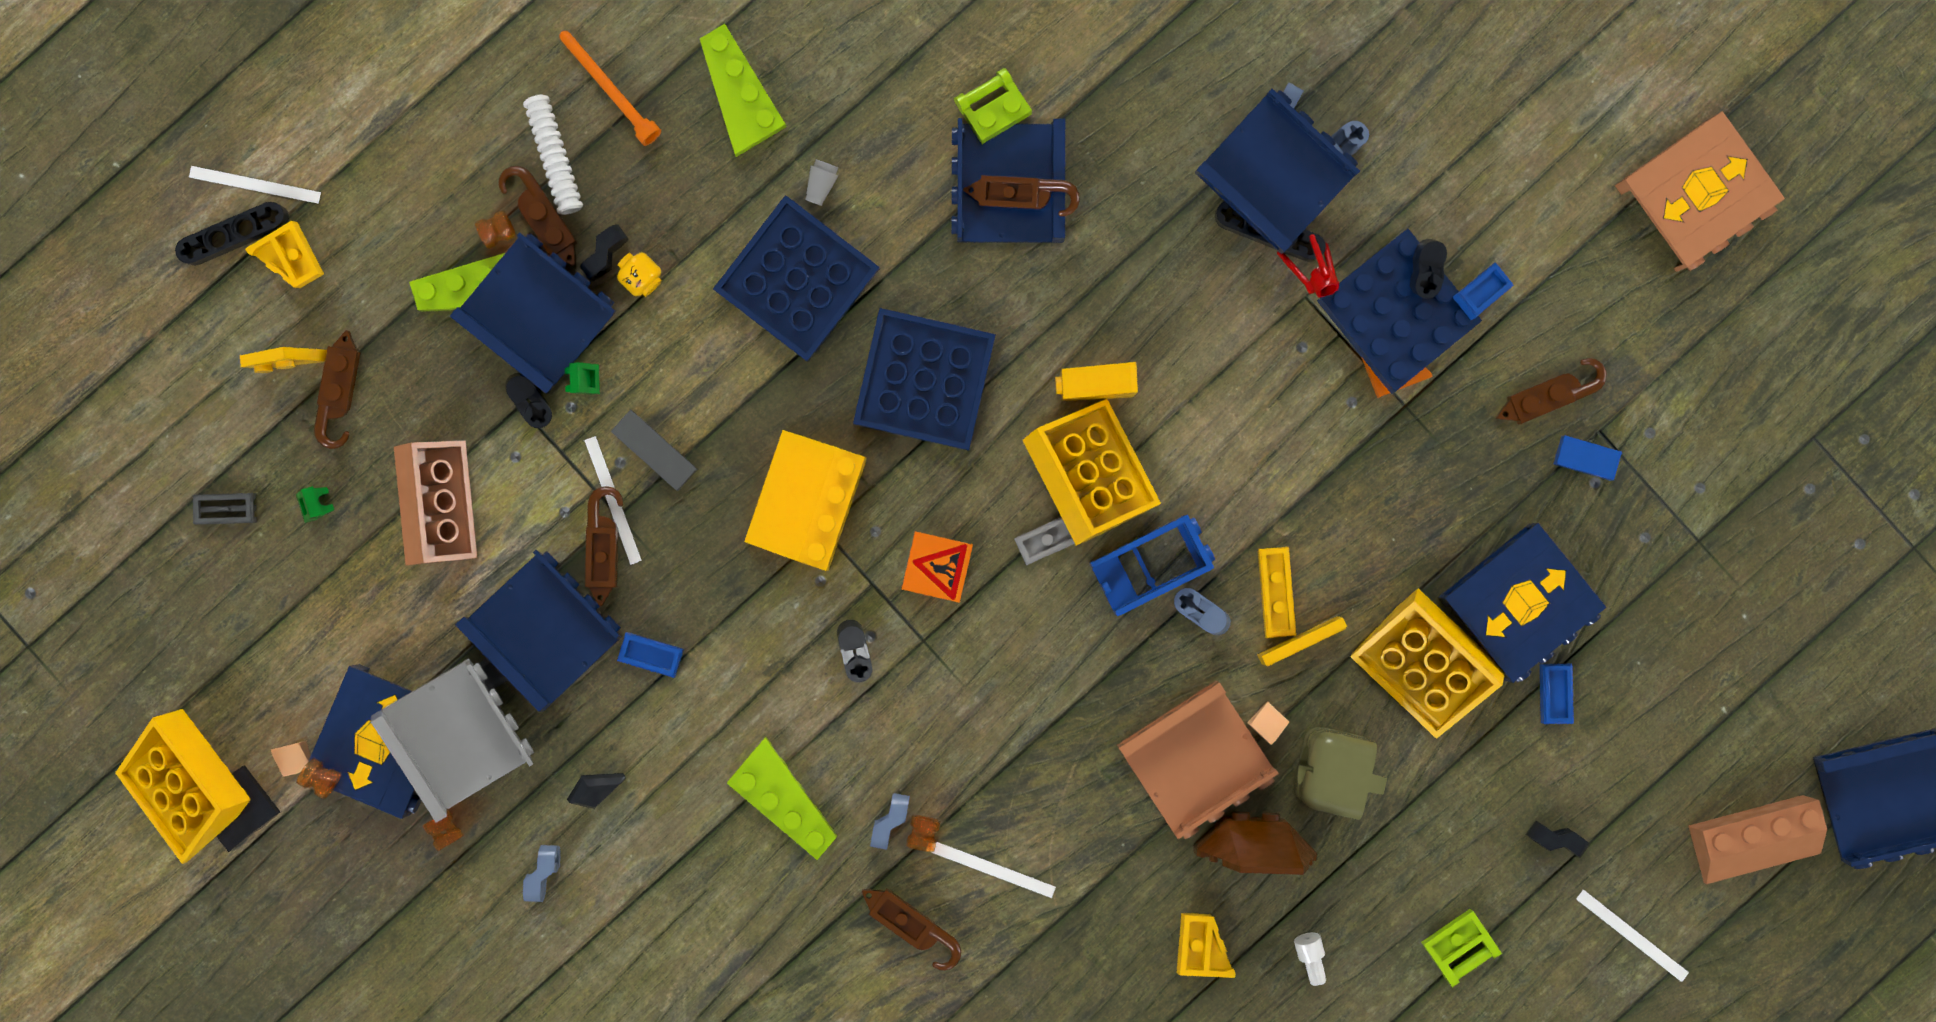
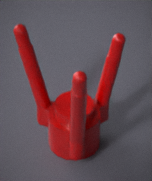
M1311 234L1309 239L1319 267L1311 272L1310 281L1288 256L1277 251V255L1305 285L1308 294L1315 292L1317 297L1321 298L1332 295L1339 289L1340 283L1335 274L1329 245L1325 243V264L1314 234Z

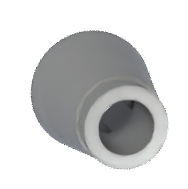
M816 159L814 166H810L805 200L822 206L823 201H825L839 176L836 175L838 167Z

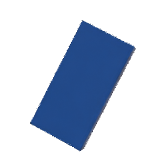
M1495 262L1455 294L1453 298L1469 319L1472 320L1514 285Z
M1564 435L1561 436L1554 465L1613 481L1622 452Z
M626 632L617 661L675 678L684 649Z
M1539 664L1541 723L1574 724L1572 664Z

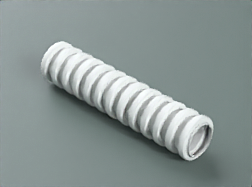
M535 95L526 99L523 106L528 109L526 115L531 118L529 119V125L533 126L531 131L533 135H536L534 138L535 143L539 144L537 150L542 153L540 155L541 161L545 162L542 166L544 170H547L546 178L550 179L548 185L553 188L551 194L556 197L554 204L559 206L556 209L557 213L562 215L575 213L581 210L583 203L578 200L581 196L576 192L578 189L577 185L573 183L575 177L570 175L572 168L567 165L569 164V159L565 157L567 152L562 148L564 145L563 141L559 139L561 133L556 131L558 124L554 122L556 117L551 113L553 110L552 106L548 104L550 99L546 95Z

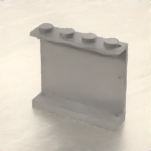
M470 659L463 661L371 715L372 725L436 823L447 817V809L527 762L529 767L533 765L530 755L534 751L526 738L520 740L515 732L519 727L510 713L507 715L503 713L500 708L503 701L495 688L489 691L483 681L488 678L479 663L473 665Z

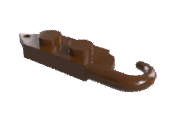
M521 166L506 168L499 178L501 192L503 194L507 193L506 181L509 177L514 175L520 177L527 187V190L522 193L518 200V207L538 239L544 244L543 246L549 256L554 252L566 263L576 266L575 244L578 242L532 173ZM572 256V260L568 261V257Z
M981 175L980 180L963 188L964 192L979 201L980 206L1042 209L1048 204L1052 192H1065L1069 194L1071 202L1067 209L1058 212L1059 216L1072 214L1078 208L1080 202L1076 186L1065 180Z
M347 330L332 347H327L317 400L318 410L314 435L323 447L329 449H337L343 446L349 437L348 431H345L338 440H330L326 435L328 419L344 417L351 407L361 352H357L351 333Z
M1582 359L1581 365H1592L1596 369L1597 376L1595 380L1581 386L1579 380L1569 373L1559 375L1507 397L1508 401L1497 414L1496 419L1516 421L1519 425L1596 393L1606 382V369L1596 359Z
M609 486L599 487L593 491L588 500L585 587H589L599 606H603L612 589L617 587L618 528L612 519L599 516L600 499L605 495L613 496L619 507L623 506V498L619 491ZM600 595L603 596V600L599 599Z
M887 888L885 891L862 889V894L870 910L869 915L910 945L919 950H926L939 941L950 949V960L946 963L933 962L932 966L934 968L946 971L958 964L961 958L960 944L953 936L937 926L934 921ZM867 893H871L872 896H871V897H867L866 894H867Z

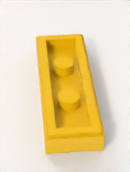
M1289 547L1258 549L1265 638L1296 636Z
M1336 616L1257 654L1261 664L1270 666L1345 630L1347 625L1343 617Z

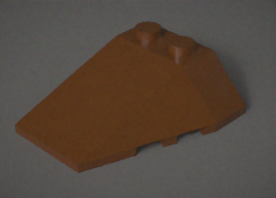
M1232 812V816H1223L1193 845V852L1196 856L1201 858L1209 857L1211 862H1218V858L1222 859V866L1239 873L1304 875L1309 869V865H1313V861L1317 860V853L1285 819L1280 818V814L1264 812L1261 817H1250L1248 812Z

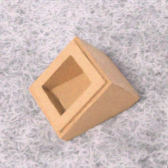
M1267 701L1247 723L1272 745L1289 724V721Z
M307 740L271 749L272 756L283 777L304 772L311 757Z

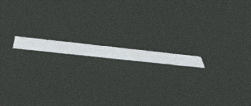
M191 166L189 175L190 178L319 204L321 192L195 166Z
M596 436L586 439L585 443L601 486L615 488ZM605 495L614 522L617 524L630 565L642 561L622 507L617 505V501L613 496Z
M934 840L930 841L927 849L931 853L1052 898L1056 888L1050 884Z
M1585 890L1576 898L1681 982L1688 975V971Z

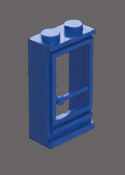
M1188 514L1183 515L1089 562L1115 616H1120L1214 569L1212 561L1215 560V557L1208 544L1203 546L1198 536L1202 534V531L1195 518L1190 519ZM1177 527L1197 567L1156 587L1155 579L1150 576L1136 547ZM1130 550H1133L1147 578L1146 584L1152 588L1137 596L1118 556Z

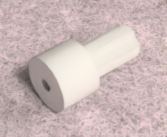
M1311 932L1297 936L1294 939L1298 959L1306 965L1310 984L1313 986L1323 985L1326 983V976L1321 959L1325 956V951L1320 934Z

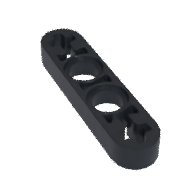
M1225 201L1218 206L1214 216L1218 226L1275 249L1260 234L1252 233L1245 220L1242 223V228L1237 227L1240 223L1237 219L1232 218L1229 222L1224 221L1225 215L1221 211H1226L1231 207ZM1233 210L1232 214L1236 217L1241 218V216ZM1305 229L1300 234L1302 238L1299 242L1304 244L1310 243L1309 236L1314 234L1323 255L1326 249L1324 239L1320 235ZM1298 237L1284 252L1306 262L1317 260L1314 252L1311 255L1307 254L1308 248L1298 245L1297 250L1292 248L1297 242Z
M265 202L182 238L176 245V256L180 261L188 265L196 266L263 238L287 224L289 220L288 211L275 202ZM271 210L279 213L275 216L276 222L264 220L271 216ZM256 216H257L258 218L264 220V221L259 222V220L256 218ZM245 220H250L253 230L249 235L242 236L239 232V225ZM217 232H223L226 238L223 246L215 248L212 244V237ZM190 245L196 248L205 245V247L209 250L207 251L203 248H200L193 252L194 257L186 255V253L190 251Z

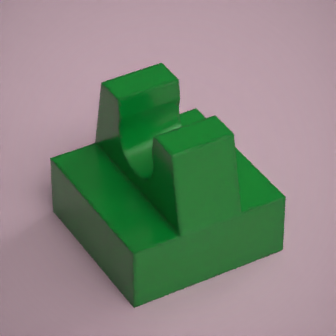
M569 363V367L565 368V374H570V385L565 386V392L587 395L600 394L599 364Z
M312 486L301 489L296 494L305 523L315 521L334 511L333 504L324 506L319 502V497L329 493L327 487L313 488Z

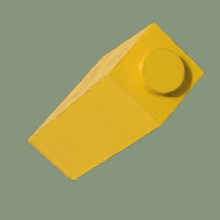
M1136 362L1061 369L1060 376L1055 377L1056 394H1061L1062 401L1134 397L1138 393Z

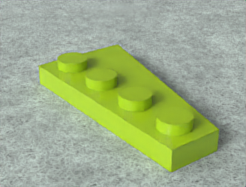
M723 24L701 37V46L734 154L738 157L787 126L727 26Z
M505 253L410 281L417 310L421 312L455 310L457 307H461Z
M765 737L729 779L727 784L818 860L837 838V834L817 806L810 800L802 785L795 779L787 764L773 748L769 739Z

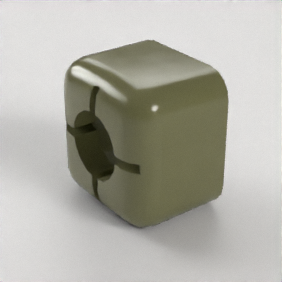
M1323 727L1310 729L1303 741L1300 755L1301 762L1298 764L1294 782L1295 796L1303 804L1315 811L1360 820L1364 813L1368 792L1384 795L1387 782L1386 777L1372 774L1377 753L1376 742L1363 736Z

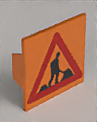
M915 531L902 590L960 603L973 544Z

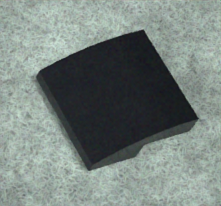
M245 765L233 772L232 775L251 800L240 815L216 836L228 852L236 849L254 832L262 829L281 813Z

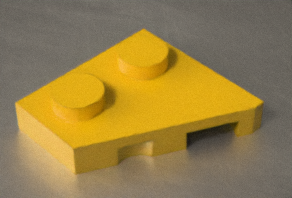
M290 221L245 248L248 254L256 256L266 264L267 268L274 273L280 274L283 280L294 288H302L324 275L298 222Z
M279 347L240 355V364L243 368H254V373L273 372L275 367L276 369L294 368L295 365L325 362L327 350Z
M1181 913L1177 973L1179 975L1235 978V970L1231 967L1226 954V947L1223 940L1220 939L1218 926L1211 914Z

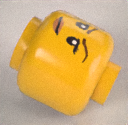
M643 252L637 253L634 256L628 253L618 263L621 269L618 272L617 279L633 296H641L643 294L647 297L662 282L659 278L661 276L660 267Z

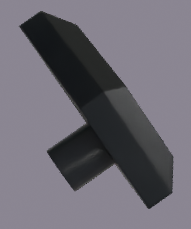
M624 773L581 775L567 800L571 804L595 809L626 777Z

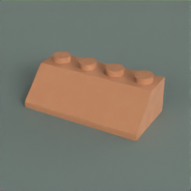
M466 441L414 442L395 446L394 455L406 566L476 559L477 549Z
M1801 795L1689 825V830L1703 881L1705 884L1821 854L1827 826L1820 801Z

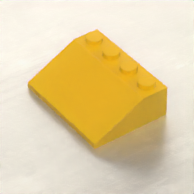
M1108 399L1038 427L1022 440L1076 546L1161 504Z
M782 430L744 542L795 561L829 571L867 458Z
M1419 588L1400 603L1350 656L1436 739L1503 685L1505 675L1495 661Z
M183 709L153 717L115 772L182 864L187 863L230 825L251 800Z

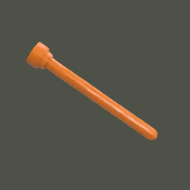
M562 31L559 35L560 40L635 126L636 138L643 146L654 142L661 134V129L654 121H649L647 118L644 119L570 32Z

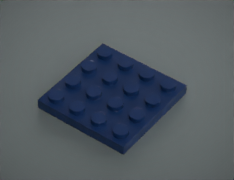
M785 195L713 290L801 358L809 362L880 270V267Z
M1409 229L1402 232L1343 279L1339 284V289L1334 294L1317 300L1391 394L1406 384L1482 321L1479 316L1470 320L1453 298L1459 291L1445 274L1441 290L1435 297L1425 299L1413 293L1410 288V279L1413 273L1412 258L1420 242Z
M879 308L853 424L969 451L996 334Z

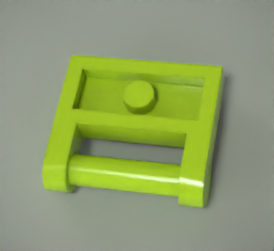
M1006 68L996 72L997 76L967 94L961 93L954 97L956 106L981 144L1032 115V109L1013 82ZM1003 86L1006 93L978 110H972L970 105Z
M1471 909L1421 942L1452 988L1460 983V978L1491 957L1495 959L1502 954ZM1480 942L1483 943L1484 947L1453 969L1449 967L1448 964Z

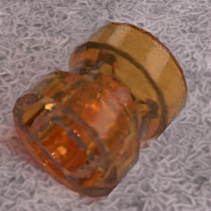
M504 210L494 213L491 219L483 218L475 222L477 232L487 249L497 246L498 242L503 239L509 241L516 237L513 225Z
M312 758L300 772L296 783L304 789L311 787L316 796L326 799L338 784L341 773L334 769L328 770L324 768L321 761Z
M449 810L447 811V817L437 823L432 819L422 826L426 834L432 836L434 840L433 846L437 852L464 836L460 828L454 826L452 822L453 816Z
M912 815L910 824L912 833L908 835L906 846L920 851L935 852L937 842L934 838L935 833L939 831L941 821L927 816Z

